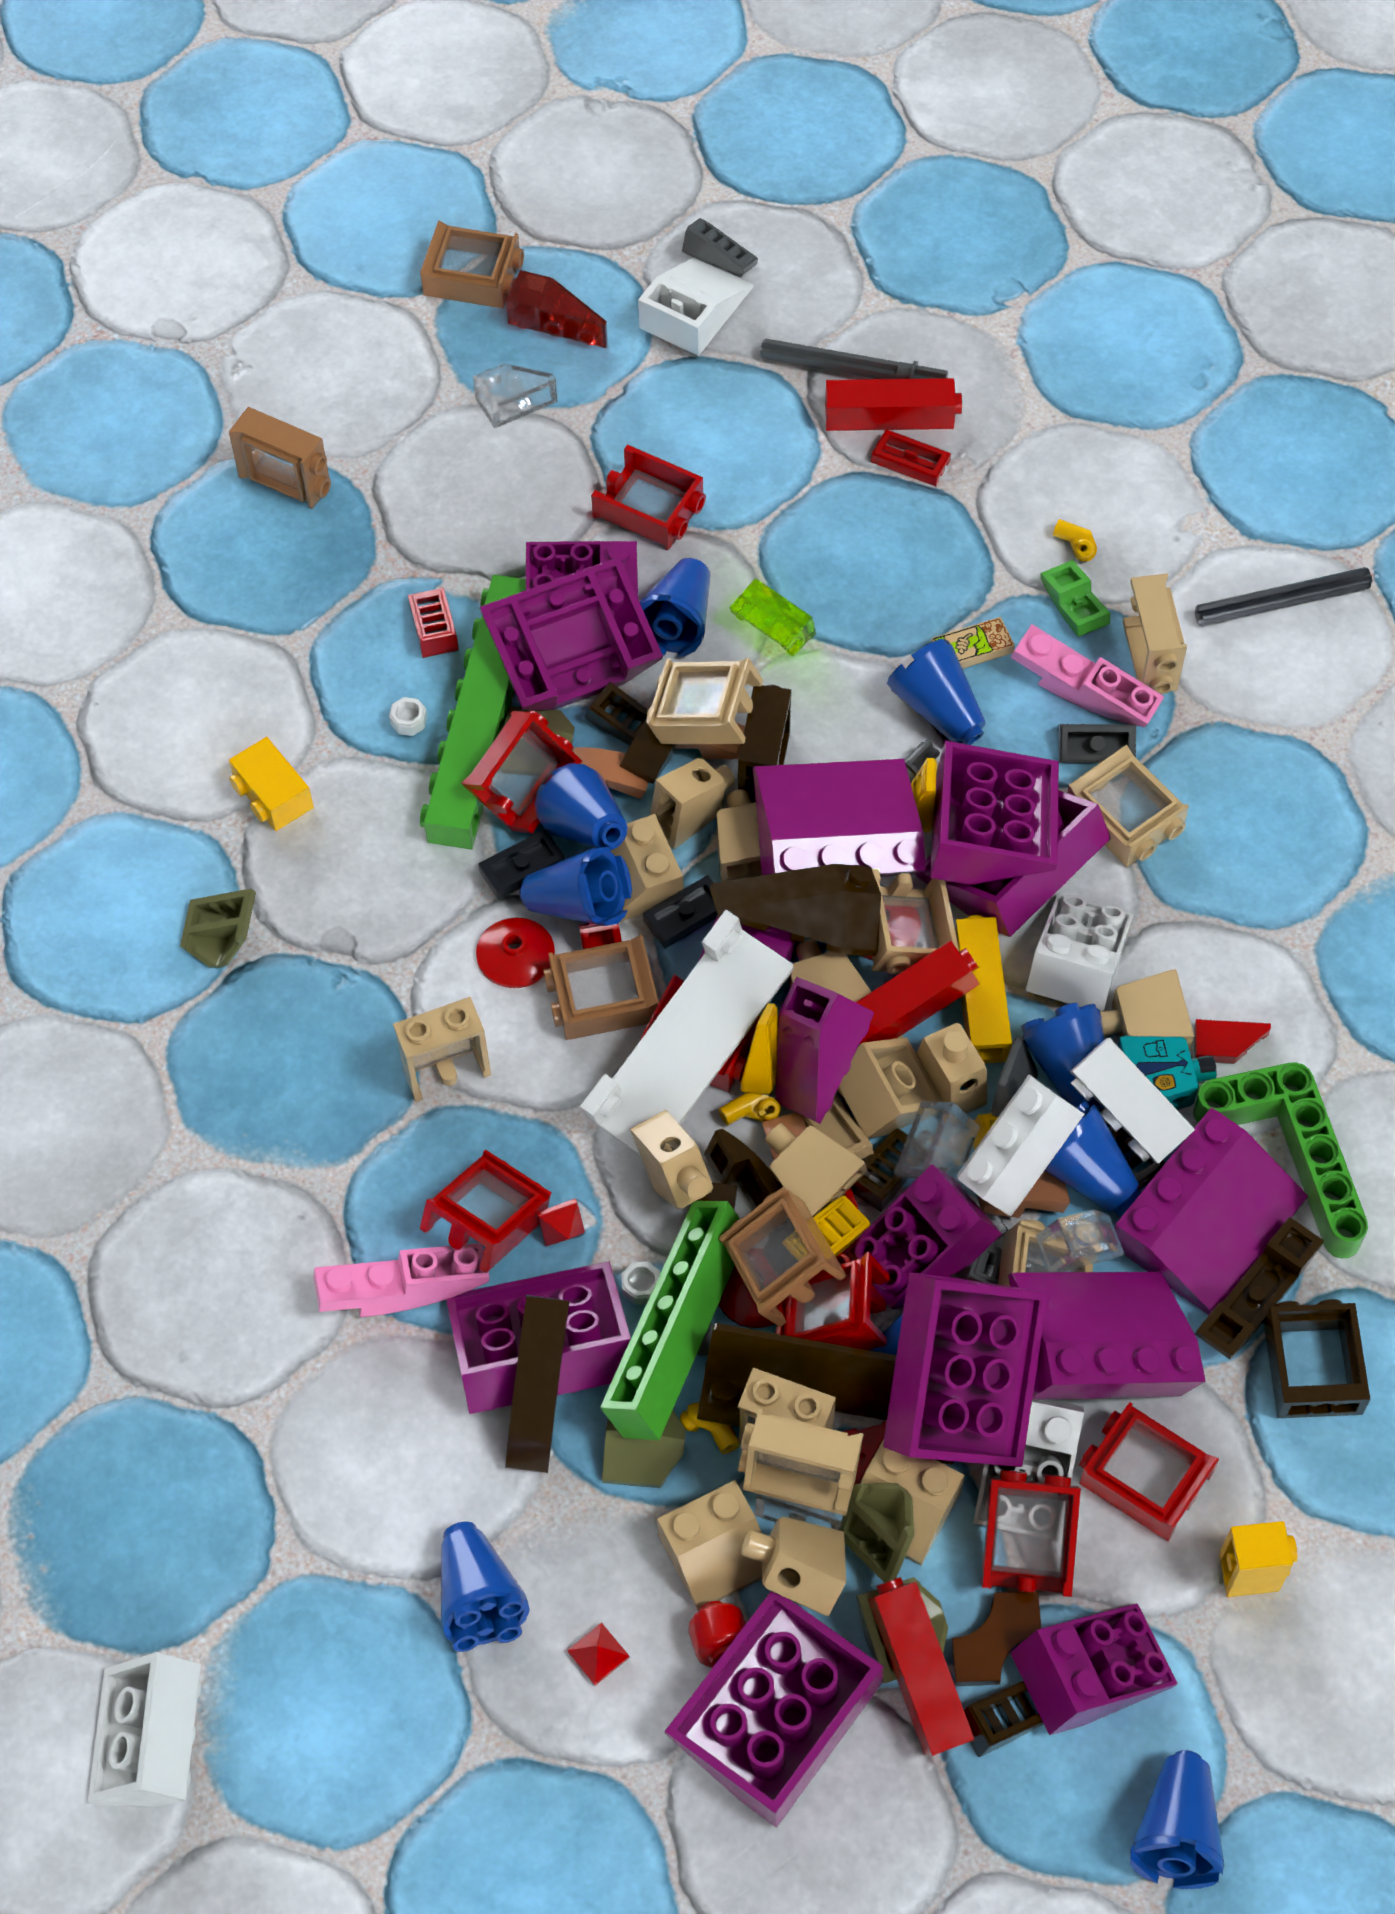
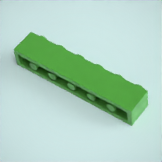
M695 1201L691 1204L601 1404V1410L623 1438L660 1440L735 1267L726 1247L718 1238L729 1230L733 1223L740 1219L728 1201Z

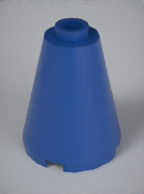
M694 558L681 559L640 600L641 607L662 655H665L668 651L678 653L676 657L687 656L695 652L703 641L711 574L708 567L700 560Z
M939 639L919 649L911 655L914 661L906 669L901 663L890 675L887 685L891 691L951 742L971 745L983 736L982 728L986 724L956 652L948 640Z
M570 763L555 769L551 773L553 776L545 785L541 784L535 801L537 819L544 828L554 836L593 848L610 847L615 849L620 846L626 838L628 827L603 777L596 770L585 764Z
M595 847L528 874L520 888L521 900L525 907L534 913L599 926L618 924L628 911L623 910L625 899L631 898L632 894L631 877L626 862L621 855L615 856L611 852L613 849L610 847Z
M1177 1751L1174 1755H1170L1164 1760L1130 1849V1865L1136 1873L1158 1884L1159 1876L1174 1879L1173 1888L1201 1889L1215 1885L1219 1881V1873L1223 1875L1224 1858L1210 1766L1199 1754L1193 1751Z

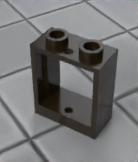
M777 685L753 686L751 695L753 709L751 713L747 714L744 729L746 739L745 743L741 744L738 758V790L748 791L751 803L756 802L753 767L784 765L791 727L792 689L781 688Z
M1337 1299L1320 1301L1316 1305H1300L1296 1301H1284L1275 1306H1270L1264 1321V1329L1277 1418L1363 1415L1371 1399L1356 1304L1342 1303V1301ZM1339 1329L1347 1384L1289 1386L1281 1332Z

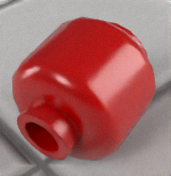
M710 1601L702 1605L691 1618L688 1633L695 1655L701 1664L713 1668L745 1626L746 1621L739 1607L730 1603H722L721 1601Z

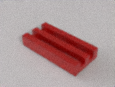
M885 429L871 453V463L935 487L939 482V477L945 472V466H948L951 461V453ZM886 444L895 446V447L900 448V449H903V450H905V451H901V450H899V449L893 448V447L888 446V445H886ZM918 455L937 462V464L926 459L918 457Z

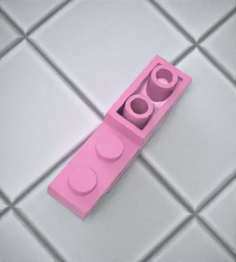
M1031 624L1010 657L1042 677L1038 683L1039 686L1090 712L1119 722L1146 727L1164 698L1160 693L1102 657L1095 664Z
M481 1243L465 1244L460 1250H455L451 1246L407 1249L399 1251L398 1260L315 1267L313 1278L319 1312L358 1308L360 1317L384 1315L430 1305L473 1290L488 1283L490 1278L489 1272L484 1273L479 1269L484 1253L483 1245Z

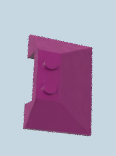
M620 557L480 607V612L522 710H556L601 693L609 682H612L617 687L621 686L663 659L661 650Z

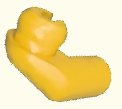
M1058 520L1053 536L1070 542L1073 553L1078 560L1084 562L1092 560L1097 553V545L1092 532L1065 520Z
M749 1092L718 1108L719 1115L727 1126L743 1117L762 1122L772 1120L779 1116L781 1110L780 1104L773 1097Z
M700 1402L689 1404L687 1410L681 1413L680 1421L685 1429L696 1432L701 1427L710 1431L721 1454L730 1453L740 1446V1442L731 1425L697 1419Z

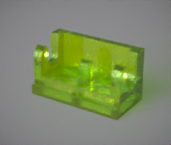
M756 578L729 607L731 613L736 615L737 619L747 621L780 644L787 651L786 653L792 657L803 648L810 638L812 639L816 635L812 616Z

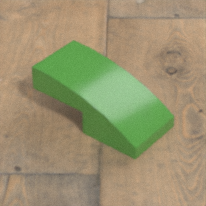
M1073 560L1041 573V580L1049 596L1077 637L1110 624V612L1091 592V580Z

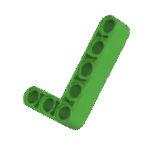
M1291 1062L1206 1081L1200 1087L1193 1109L1196 1122L1199 1123L1210 1110L1211 1106L1206 1103L1207 1101L1219 1103L1222 1107L1214 1109L1237 1125L1277 1117L1304 1192L1308 1195L1307 1200L1321 1239L1324 1240L1323 1244L1326 1250L1334 1257L1340 1259L1354 1256L1359 1251L1366 1236L1368 1222L1310 1069L1303 1064ZM1285 1084L1294 1085L1300 1091L1289 1090L1285 1087ZM1245 1093L1257 1094L1261 1099H1251ZM1297 1120H1306L1313 1127L1302 1126ZM1310 1156L1322 1157L1326 1163H1317ZM1324 1192L1335 1193L1340 1200H1331L1325 1196ZM1337 1229H1346L1350 1231L1354 1237H1344L1337 1231Z

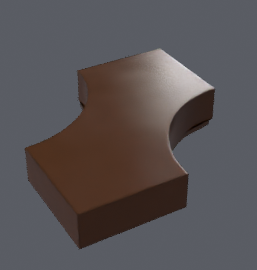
M1038 1591L994 1593L991 1612L984 1624L968 1635L952 1639L955 1686L1000 1685L1001 1670L1006 1658L1037 1629H1041Z

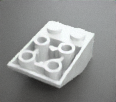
M693 257L657 276L638 299L639 328L699 356L752 290L753 284Z
M1058 893L1034 954L1026 992L1068 1004L1078 1003L1079 1007L1095 1004L1100 1012L1104 1011L1134 914L1125 912L1117 906H1103L1085 901V899L1077 895Z
M1032 1400L1023 1466L984 1464L973 1524L986 1526L990 1477L1000 1478V1470L1027 1473L1026 1481L1044 1483L1045 1475L1065 1476L1072 1479L1084 1416L1083 1406L1054 1400ZM1000 1494L997 1529L1060 1542L1065 1501Z

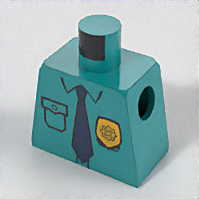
M1124 1036L1119 1038L1118 1047L1177 1110L1194 1104L1198 1092V1082L1209 1081L1217 1077L1213 1056L1191 1058L1187 1040L1183 1037Z

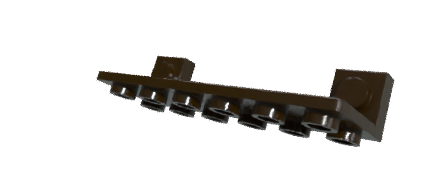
M715 1323L712 1329L697 1419L739 1427L740 1409L737 1406L752 1369L756 1368L836 1397V1412L887 1421L897 1355ZM937 1460L943 1464H954V1461Z

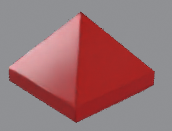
M589 923L579 925L583 949L622 942L619 923L609 926Z
M576 1198L536 1212L546 1246L569 1240L585 1233Z
M602 1622L567 1650V1653L595 1686L630 1658Z

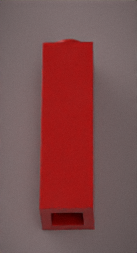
M954 378L826 380V431L954 429L955 415L962 414V393H955Z
M950 940L857 1001L856 1003L875 1012L870 1021L868 1033L861 1040L860 1044L897 1039L980 985L973 974L979 967L968 950L964 948L959 952Z
M899 1577L877 1585L876 1588L879 1595L867 1600L924 1755L934 1756L975 1740L917 1582L904 1585L902 1578Z

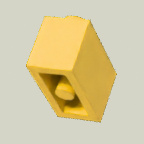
M267 736L229 759L232 771L229 781L240 797L246 795L250 799V807L260 822L267 820L275 831H278L314 808L309 786Z
M1284 1521L1232 1526L1219 1553L1227 1597L1280 1591L1287 1576H1290L1293 1563L1297 1562L1298 1558L1295 1538L1293 1535L1287 1536Z

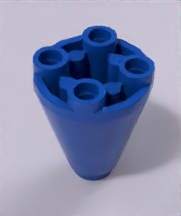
M1078 1003L1067 1004L1055 1010L1057 1017L1044 1021V1018H1038L1021 1025L1023 1038L1028 1049L1060 1096L1073 1106L1077 1105L1084 1098L1071 1085L1076 1078L1070 1071L1104 1040L1102 1016L1095 1004H1088L1079 1007ZM1094 1097L1088 1101L1090 1105L1094 1104L1099 1111L1103 1109Z
M1083 1099L1074 1107L1084 1113V1116L1044 1171L1106 1211L1110 1212L1113 1210L1120 1217L1141 1194V1191L1138 1189L1139 1183L1101 1112L1094 1104L1090 1105L1086 1099Z
M464 1521L451 1525L444 1531V1540L441 1545V1623L445 1637L452 1642L454 1650L458 1652H466L472 1650L477 1645H485L494 1641L508 1643L516 1640L522 1634L521 1625L526 1621L530 1611L526 1594L484 1533L477 1529L474 1523Z

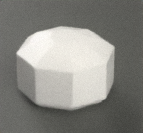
M403 697L391 706L389 714L390 724L398 734L414 736L425 729L427 721L426 708L419 699Z
M648 1261L631 1263L621 1274L623 1296L635 1305L647 1304L659 1278L660 1270Z

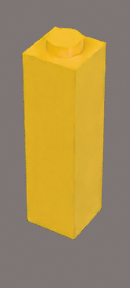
M973 915L964 919H956L955 932L959 952L966 948L979 967L973 974L980 985L961 996L965 1032L984 1063L1006 1062L1012 1046L996 917L984 918L983 916Z

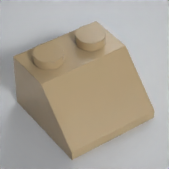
M655 814L627 823L628 830L625 840L620 846L611 850L615 856L621 855L625 860L631 877V898L625 899L623 910L628 911L620 922L642 915L647 910L684 889L682 872Z
M907 1037L861 1043L851 1060L850 1070L843 1077L837 1089L854 1115V1121L867 1138L889 1135L895 1129H902L945 1107Z
M883 1440L868 1466L861 1483H897L908 1490L913 1500L914 1537L905 1558L922 1566L961 1493L964 1474L935 1459L907 1457L884 1448Z
M736 1480L657 1518L658 1537L697 1611L707 1602L720 1601L762 1579V1562L741 1555V1547L748 1530L762 1532Z

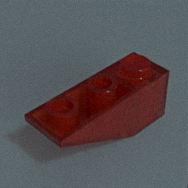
M523 270L519 271L506 298L508 324L547 333L554 337L579 341L586 345L607 348V321L554 278Z

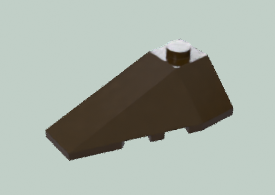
M830 864L712 883L710 887L718 917L727 910L739 918L740 924L763 931L769 929L770 926L791 933L790 939L802 943L805 937L827 943L826 950L838 954L876 956L878 952L881 892L871 867Z

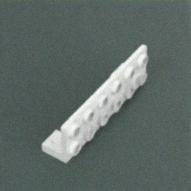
M727 910L723 912L703 939L702 945L705 951L703 957L613 1078L604 1073L580 1106L589 1120L639 1155L640 1153L630 1129L664 1110H667L680 1125L766 1008L767 1003L772 1000L794 969L791 962L743 931L739 918Z

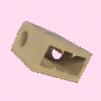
M697 758L656 779L650 815H656L670 847L676 849L717 817V811L722 808L725 790L735 783L734 774L729 767L721 765L713 769L704 759Z
M742 789L735 790L726 797L729 808L717 811V841L721 882L762 875L756 802L751 803L748 791Z
M806 940L795 948L799 962L793 963L794 969L788 976L789 990L797 976L834 991L854 1002L871 993V990L846 954H838L831 951L822 954L816 940Z
M1176 969L1118 986L1114 992L1112 1010L1100 1012L1104 1035L1118 1033L1119 1038L1124 1036L1183 1037L1187 1040L1189 1051L1191 1049L1194 1033Z
M954 1023L923 1038L916 1055L945 1106L944 1109L951 1121L987 1105V1069L962 1025ZM961 1086L968 1088L966 1090H960Z
M667 1110L630 1129L652 1187L658 1195L675 1208L681 1209L711 1193L713 1185L697 1144ZM666 1142L673 1151L665 1152L661 1147Z
M780 1123L771 1130L764 1140L779 1154L769 1166L771 1172L782 1187H785L805 1202L813 1217L840 1196H843L867 1172L866 1164L861 1158L811 1125L796 1137L788 1128Z
M781 1517L777 1519L769 1536L751 1529L745 1535L741 1547V1555L762 1562V1584L766 1589L829 1617L846 1584L844 1532Z

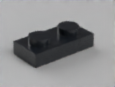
M544 829L478 863L479 872L499 900L520 889L524 878L528 874L563 861L565 856L548 831Z
M708 875L643 913L644 923L665 949L716 919L717 911L710 892V887L714 882Z

